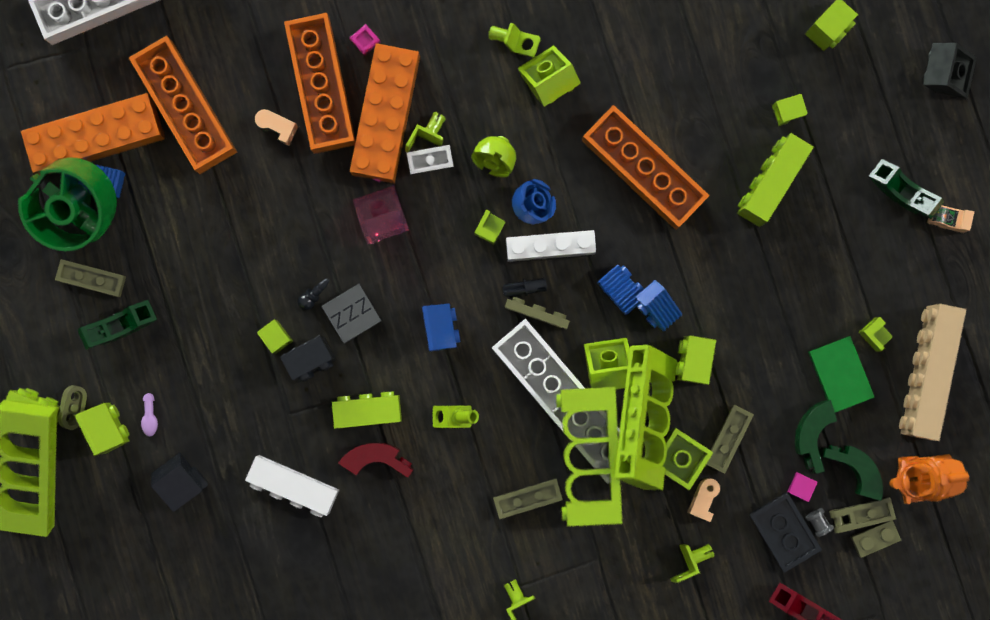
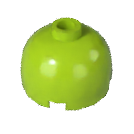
M491 136L484 138L477 144L471 158L473 163L481 170L483 167L492 170L488 174L497 177H508L516 162V152L507 138Z

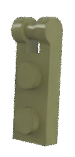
M890 497L882 498V501L874 500L829 511L830 517L833 518L835 524L833 526L834 533H842L896 519ZM848 515L849 523L844 524L842 516Z

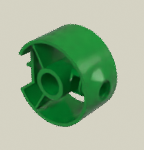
M62 158L41 170L40 175L36 173L30 178L34 183L26 194L18 199V210L25 229L40 244L54 250L72 251L97 241L110 227L117 207L116 193L108 176L95 164L80 158ZM49 172L62 173L60 189L49 181L42 190L50 197L46 201L45 207L42 208L39 200V185ZM79 180L87 186V188L91 191L92 195L94 196L98 208V214L97 211H95L90 206L91 196L89 194V191L84 186L78 184ZM71 222L87 234L77 235L68 233L53 223L56 225H66Z

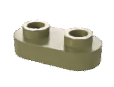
M71 385L63 392L58 423L65 429L74 430L79 427L74 415L84 411L87 400V393L82 387ZM67 415H70L69 420L66 421Z

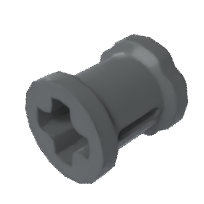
M823 508L817 509L806 516L807 521H810L813 525L817 537L824 536L834 529L833 525L829 524L823 514L825 512Z

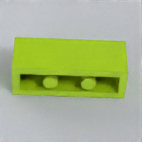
M394 391L382 392L381 397L372 398V394L359 395L357 400H351L350 396L337 397V402H332L334 429L402 422L400 396H394Z

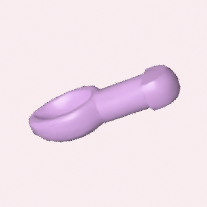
M147 393L143 397L145 415L141 420V427L144 434L150 437L157 430L158 420L153 414L154 396L151 393Z

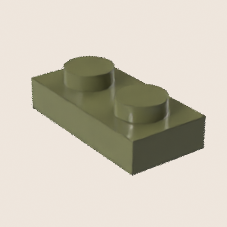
M893 520L880 523L850 536L860 558L902 541Z

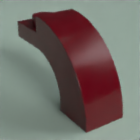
M367 443L358 446L345 454L338 462V464L355 475H358L365 465L372 462L386 463L407 478L414 470L410 467L412 465L410 461L402 456L400 459L396 457L400 452L399 448L386 443Z
M779 583L769 600L770 603L798 620H842L782 583Z

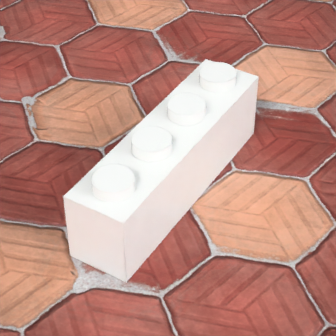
M594 230L506 238L508 262L594 255L596 253Z
M260 455L255 457L245 480L250 483L249 486L259 491H262V489L270 491V496L280 500L283 497L291 500V505L301 509L305 506L311 509L310 513L318 517L327 516L330 513L339 492L337 488Z

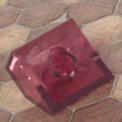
M394 186L353 199L367 244L379 242L409 230Z

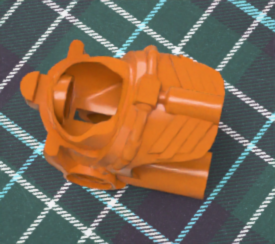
M950 454L922 458L906 456L898 458L899 470L897 478L891 479L889 484L892 488L899 489L903 495L904 504L923 500L935 502L963 493L966 489L969 475L965 472L963 464L958 460L952 459Z

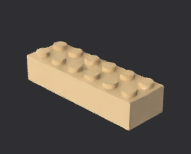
M936 304L927 306L923 310L921 316L923 327L917 336V343H919L918 351L914 353L912 360L915 366L913 373L910 374L908 379L910 390L909 394L905 396L903 404L906 408L905 414L899 422L900 434L926 440H940L966 309Z

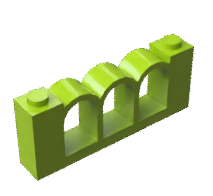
M650 345L630 346L614 478L643 490H663L665 467L662 466L667 456L664 436L670 427V414L667 406L670 405L673 398L672 381H675L677 360ZM650 382L652 384V397L648 395ZM646 411L649 416L648 427L645 426ZM643 442L645 444V458H641Z
M615 387L562 389L560 394H556L557 408H561V412H566L563 417L562 428L565 435L572 440L564 449L563 457L565 464L573 472L569 475L565 484L566 495L571 501H566V507H562V521H567V526L622 524L620 480L614 478L618 450ZM606 410L607 437L578 438L572 436L569 432L568 420L574 413ZM607 442L609 468L577 469L570 463L569 454L575 445ZM609 474L610 499L583 501L573 497L571 484L578 476Z
M3 400L0 403V455L3 456L0 459V483L2 484L0 487L1 531L47 537L55 526L57 407ZM8 433L40 436V450L16 446L8 438ZM7 461L38 464L39 477L17 474L9 468ZM7 489L38 492L39 504L16 501L10 497Z

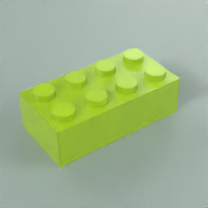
M792 133L786 138L782 136L772 149L774 155L767 158L761 166L762 174L755 177L750 184L751 192H748L738 204L740 210L737 214L758 227L767 223L814 147Z

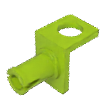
M510 23L508 30L492 26L489 31V39L504 42L511 52L535 57L541 40L539 36L521 32L514 23ZM526 39L533 41V47L530 50L522 49V43Z
M433 112L426 128L417 124L406 144L405 152L410 151L417 136L437 146H442L443 137L437 133L445 121V117L440 114L438 118L439 113Z
M433 406L434 428H470L472 424H476L479 420L478 412L472 410L471 406ZM440 411L443 413V421L441 423L438 420Z
M706 544L701 548L691 551L689 545H680L689 570L670 578L671 582L678 583L699 574L697 563L714 557V552H710L712 550L711 546Z
M513 580L511 584L514 591L509 583L504 585L513 603L506 610L511 620H517L513 610L536 598L534 595L529 598L524 597L517 580Z

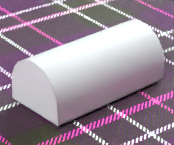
M450 145L407 152L410 174L453 167Z

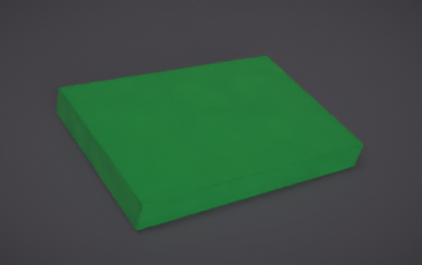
M851 336L808 352L827 400H831L835 413L874 398Z

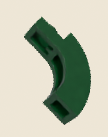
M881 159L869 175L873 183L883 193L914 214L918 212L932 219L944 203L942 197L918 186L907 178L898 166Z
M149 300L131 305L111 317L80 327L77 331L85 349L88 350L99 345L109 344L137 332L155 322L157 318Z
M824 400L812 406L801 418L795 434L796 453L799 455L806 454L807 457H804L806 468L815 474L824 472L817 446L819 434L825 426L837 421L831 400Z
M829 445L828 449L821 447V457L842 462L852 469L856 477L855 494L882 501V478L877 466L868 455L848 445L844 446L843 453H841L842 448Z

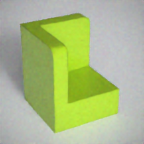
M802 94L776 101L772 105L779 126L787 124L790 120L807 115Z
M486 210L474 233L476 236L494 245L505 225V221Z
M881 317L873 318L858 332L876 352L882 351L884 345L892 338V335L883 326L886 323Z
M275 319L257 332L272 354L278 353L293 342L279 321Z

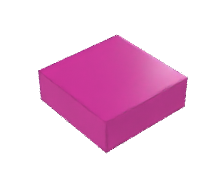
M366 24L350 37V40L364 56L375 47L376 43H380V39Z
M796 472L787 492L809 502L818 482Z

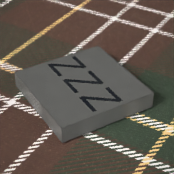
M360 284L322 305L323 310L344 344L381 322L380 317Z

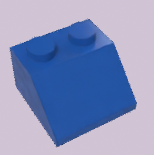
M450 304L422 306L429 351L434 352L457 348L456 343L460 342L459 330H454L453 321H457L455 308H451Z

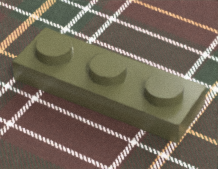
M61 259L55 280L121 297L126 276Z
M513 297L512 300L507 299L505 309L565 330L568 328L570 321L566 320V315L554 311L552 315L546 313V308L536 304L533 307L524 305L525 301Z
M732 405L711 448V451L714 453L706 465L724 474L726 473L754 414L736 405Z
M556 478L493 497L499 519L563 500Z

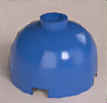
M537 179L527 181L514 192L512 208L518 219L524 223L532 225L542 223L551 218L555 213V197H551L549 193L551 189L543 181Z

